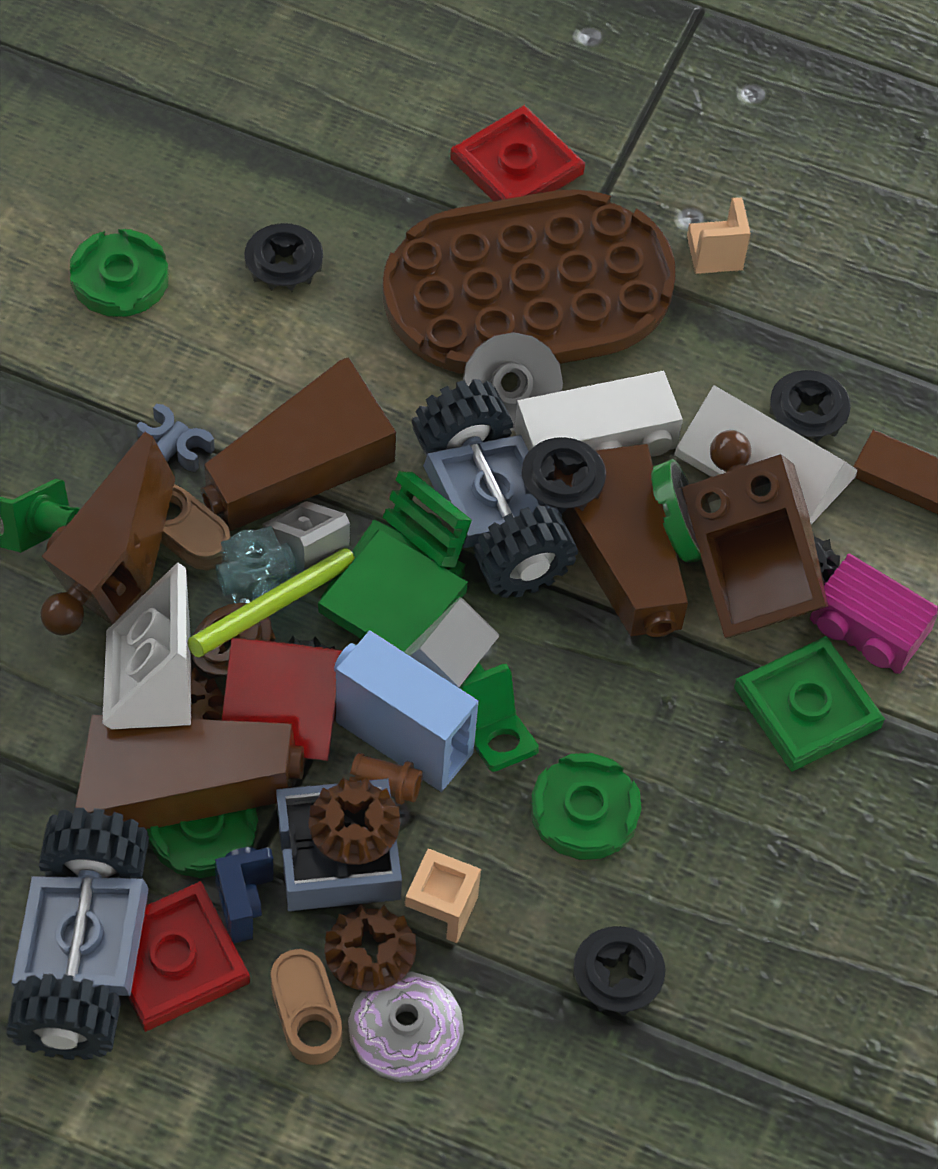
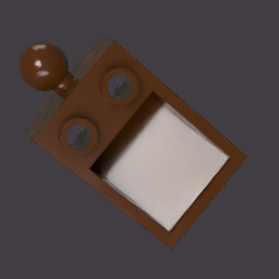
M726 430L719 433L710 445L712 462L719 469L726 471V473L681 487L726 639L828 607L810 517L794 463L782 454L747 465L752 453L751 444L744 434L735 430ZM771 482V490L767 495H756L755 487ZM721 499L720 508L712 513L709 503Z
M145 431L69 524L61 526L53 533L47 543L45 553L41 556L67 591L49 596L41 607V621L44 627L55 635L65 636L79 629L84 620L83 605L113 625L150 588L175 483V476L154 437Z

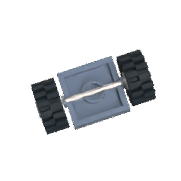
M473 379L469 386L463 380L456 382V389L450 390L448 386L440 389L441 396L435 397L431 395L426 399L428 406L418 407L415 411L417 417L412 418L413 431L426 455L423 467L434 489L472 519L463 548L474 546V556L491 591L495 595L499 593L501 597L507 598L513 593L514 598L521 597L525 590L529 589L531 593L539 591L538 586L543 583L547 586L555 582L553 578L555 575L563 576L568 572L566 566L575 563V555H578V549L558 509L549 505L539 506L537 499L532 494H525L521 471L524 458L529 450L521 435L510 437L512 434L510 428H513V422L496 388L488 381L482 384L480 379Z
M74 808V813L72 814L67 809L58 812V816L52 814L46 824L39 860L40 871L45 872V877H32L11 982L14 986V993L6 1029V1035L8 1038H13L14 1044L17 1046L26 1045V1050L35 1053L41 1050L45 1051L44 1056L54 1058L55 1054L63 1055L64 1059L74 1060L75 1056L79 1055L83 1060L93 1059V1055L103 1057L106 1055V1052H111L113 1049L120 1009L118 995L131 996L149 890L142 879L149 841L147 831L144 827L138 828V822L133 819L122 821L123 815L116 812L111 816L103 815L104 809L94 808L93 813H87L85 808Z

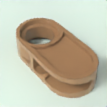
M174 485L170 503L178 505L182 511L176 518L165 521L161 543L188 565L196 569L211 570L218 568L226 562L231 552L228 525L185 489Z
M303 949L289 950L277 958L271 969L272 995L286 1042L292 1055L300 1062L309 1065L324 1064L332 1060L339 1052L342 1043L341 1018L325 967L320 958L312 952ZM309 1021H320L329 1027L331 1036L325 1044L311 1047L300 1041L297 1035L299 1029Z

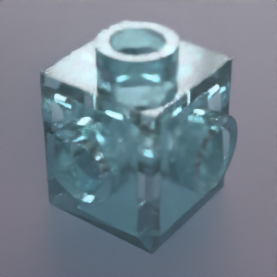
M272 526L256 531L244 530L235 534L231 539L222 541V563L215 565L217 578L224 595L231 594L235 603H250L289 580L290 575L297 572L296 562L287 542L279 544Z

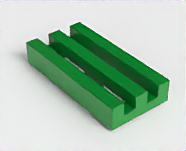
M398 471L395 481L401 485V489L392 490L389 500L395 504L394 509L386 508L382 518L439 566L455 567L472 519L414 472ZM415 496L455 529L454 533L444 527L442 521L433 513H427L413 501V497Z

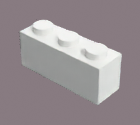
M664 371L517 400L514 430L516 436H522L529 451L544 440L566 437L582 441L594 450L648 444L650 456H659L677 448L683 419Z

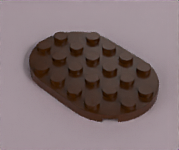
M587 190L550 191L454 208L434 214L414 225L406 232V239L397 247L394 253H390L387 259L383 276V304L388 321L400 340L419 357L440 368L464 374L466 363L478 346L493 336L511 332L535 337L548 346L559 364L622 351L637 344L655 330L666 315L672 300L676 276L675 259L663 232L639 209L636 208L633 213L624 207L610 202V195Z

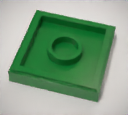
M380 529L318 602V613L360 639L370 630L404 652L459 597L462 598L467 592L468 582Z
M827 636L737 678L734 689L791 772L882 728L885 720Z

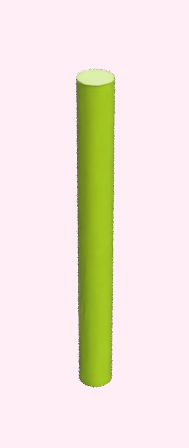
M342 548L188 638L189 650L196 657H201L343 573L354 561V554L348 548Z

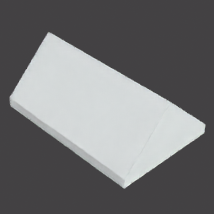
M713 385L675 451V456L710 477L726 473V471L719 469L710 457V445L713 439L719 433L726 430L741 432L748 438L752 453L747 465L782 454L794 463L811 524L851 483L857 474V470L844 460ZM771 482L755 487L756 495H767L771 490Z
M178 562L106 630L102 723L110 729L191 725V651L187 643L188 638L191 637L187 576L186 568Z

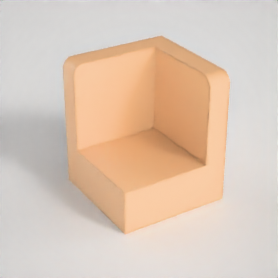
M742 197L731 199L727 221L689 224L687 238L695 274L743 270L751 233Z
M428 848L407 892L405 906L447 922L446 939L458 943L478 899L481 869Z

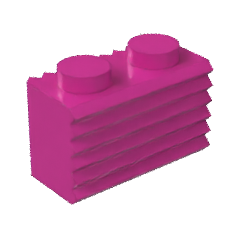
M849 553L824 585L828 607L813 611L810 620L813 624H817L819 630L833 640H846L849 646H855L858 651H862L864 657L871 664L880 668H891L895 674H900L932 631L938 616V606Z

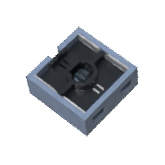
M389 779L369 780L372 785L381 790L387 788L391 797ZM338 784L276 790L288 911L401 900L402 877L397 839L387 853L372 862L364 864L337 862L323 854L313 842L309 831L310 806L314 805L322 788L329 789ZM341 808L344 812V824L341 829L344 827L348 828L355 823L361 828L365 827L368 830L365 825V813L368 808L365 811L360 810L356 814L351 813L348 809L344 810Z

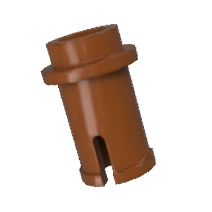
M358 753L350 771V774L355 775V777H350L349 782L363 781L366 777L368 780L389 779L391 797L395 798L396 804L403 805L405 801L413 803L416 801L422 784L423 771L415 769L414 763L410 761L400 765Z

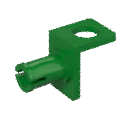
M56 478L13 500L0 497V517L4 524V532L0 534L1 548L22 553L49 539L61 526L69 524L81 508L69 506L64 480Z
M479 661L459 688L478 700L474 748L488 769L496 772L539 753V746L516 714L511 669L507 664H501L485 671ZM503 734L515 736L520 741L516 748L507 752H497L489 747V742L494 737Z

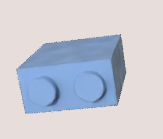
M369 630L357 645L351 643L346 646L334 665V671L336 672V723L396 763L404 765L406 761L413 762L415 769L423 771L422 780L442 792L474 752L478 700Z

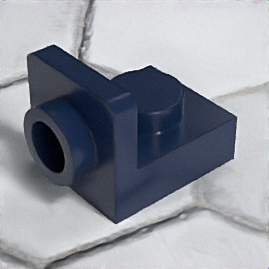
M243 847L229 852L225 857L215 859L216 887L227 931L233 944L252 940L253 918L262 916L256 885L273 881L274 859L270 848L256 850L252 847Z

